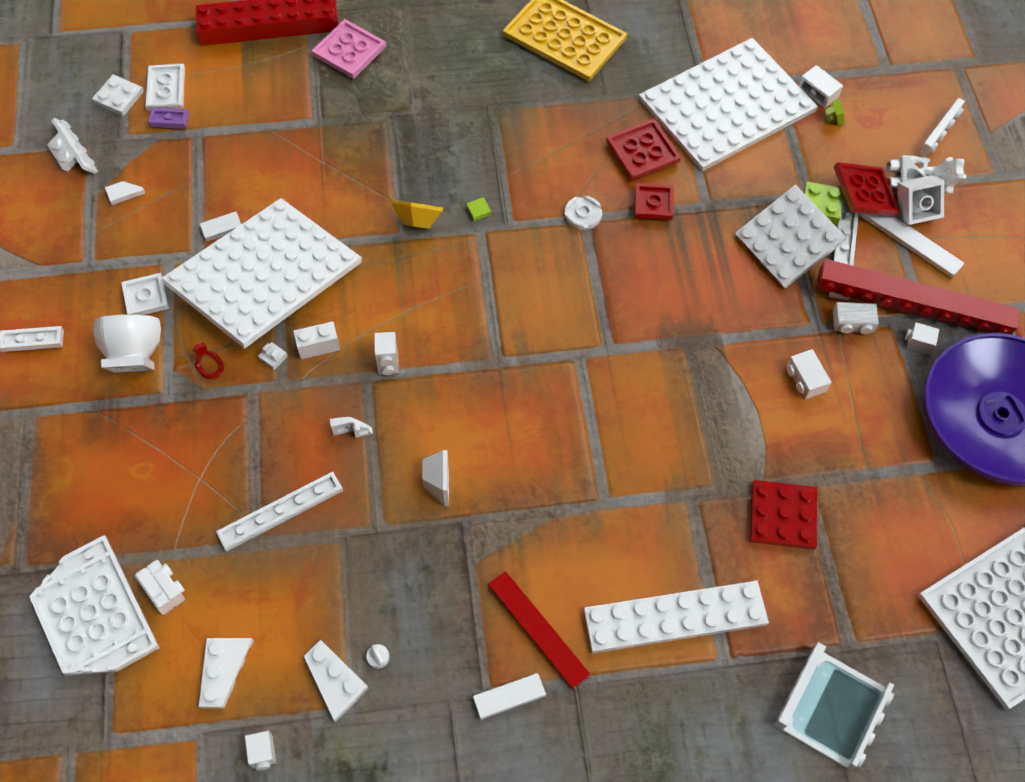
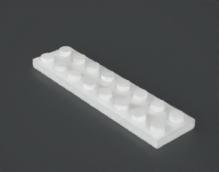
M758 581L584 607L592 653L762 627L769 624Z

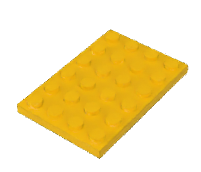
M531 0L502 31V36L587 81H590L627 39L628 34L564 0Z

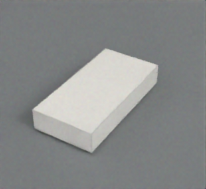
M236 211L200 223L206 242L223 237L241 225Z

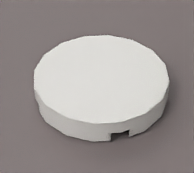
M589 196L574 197L565 206L566 221L572 227L579 230L592 229L602 219L601 205L596 199Z

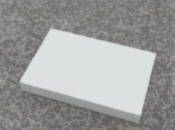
M184 64L148 66L145 105L147 111H151L152 108L183 109Z

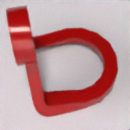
M204 343L195 345L193 351L198 355L195 363L197 371L208 379L219 377L224 371V363L219 355L208 351ZM203 354L212 356L219 363V369L216 372L206 373L201 366Z

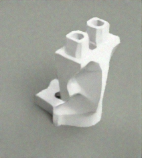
M902 155L898 159L890 160L886 163L887 172H894V177H890L887 180L891 189L894 190V195L898 196V182L933 175L944 180V192L952 194L954 185L966 179V175L963 172L964 159L953 160V157H948L939 166L927 167L930 158ZM915 163H921L922 167L918 168Z

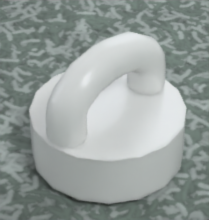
M377 644L369 648L366 658L371 667L380 669L388 664L390 656L385 646Z

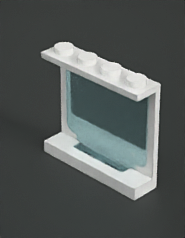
M818 642L813 647L774 726L851 771L857 766L860 767L865 760L866 754L863 752L866 745L870 746L876 734L873 733L876 725L879 726L885 716L882 712L884 706H888L894 697V694L891 692L894 684L889 683L885 687L824 653L826 646Z

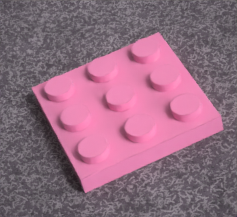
M344 19L312 50V56L354 79L386 47V42Z

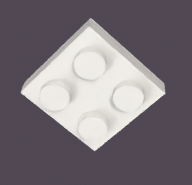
M112 75L95 94L92 101L100 107L124 116L144 93L143 87Z
M161 273L122 282L127 315H146L169 309Z

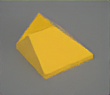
M390 200V204L402 224L407 226L430 229L443 212L442 207Z

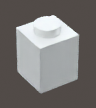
M915 322L912 329H908L906 332L905 340L908 341L906 349L930 355L936 346L939 329Z
M269 730L245 736L248 765L252 769L256 768V771L269 769L270 765L276 764L273 735Z

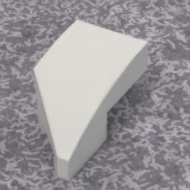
M352 417L330 419L333 435L354 431L355 437L358 438L373 434L372 427Z

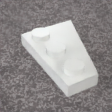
M207 638L199 701L201 709L225 708L236 683L235 680L239 670L243 667L246 654L253 644V638Z
M321 640L304 655L327 707L336 722L369 688Z

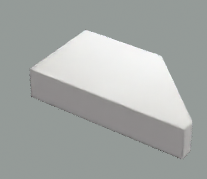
M124 181L105 187L112 205L146 194L143 187Z

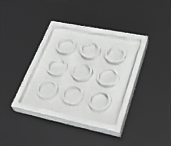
M796 184L735 233L739 240L784 289L846 241V236Z

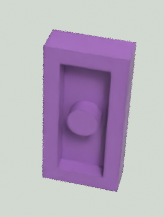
M152 108L148 123L150 127L186 129L189 112L183 109Z

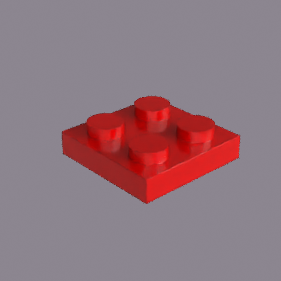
M636 183L635 218L672 220L674 185Z

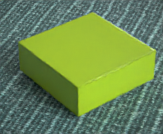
M484 197L466 203L473 221L491 215V210Z

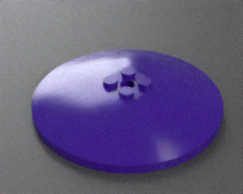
M985 333L961 339L949 346L938 356L927 374L923 389V406L930 429L944 450L971 472L995 482L1025 486V338L1011 334ZM997 411L1004 412L1006 418H1001Z

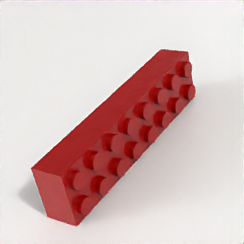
M240 0L195 5L196 31L201 46L332 32L339 25L336 0Z

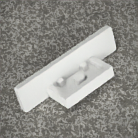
M53 118L51 121L58 130V133L47 146L61 168L69 172L78 161L82 169L96 174L98 170L94 166V161L86 154V149L79 143V138L71 131V126L64 120L60 121Z

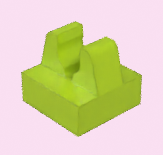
M840 100L832 101L833 106L825 109L827 123L837 122L838 126L845 124Z

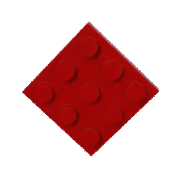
M655 118L606 137L607 144L632 181L681 161V156Z
M837 162L833 166L851 212L897 216L901 212L883 168Z
M753 480L750 542L815 550L817 548V487Z

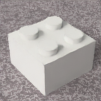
M930 175L897 183L898 206L901 211L898 214V219L911 225L944 217V180Z

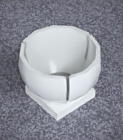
M111 315L94 319L93 334L95 343L106 358L101 359V368L113 373L154 370V362L150 360V357L160 341L161 326L159 318L146 315Z

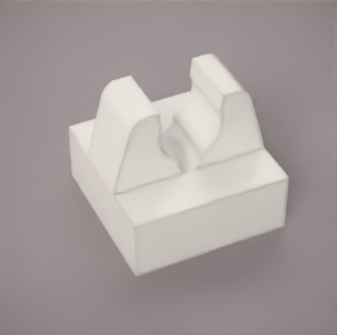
M272 342L270 344L267 343L258 355L259 360L273 370L288 357L285 351Z

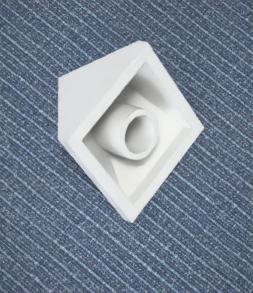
M442 450L422 460L423 487L444 507H449V463L447 450Z

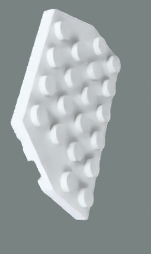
M105 535L63 556L51 575H47L42 581L41 586L36 588L29 596L64 675L117 672L160 648Z

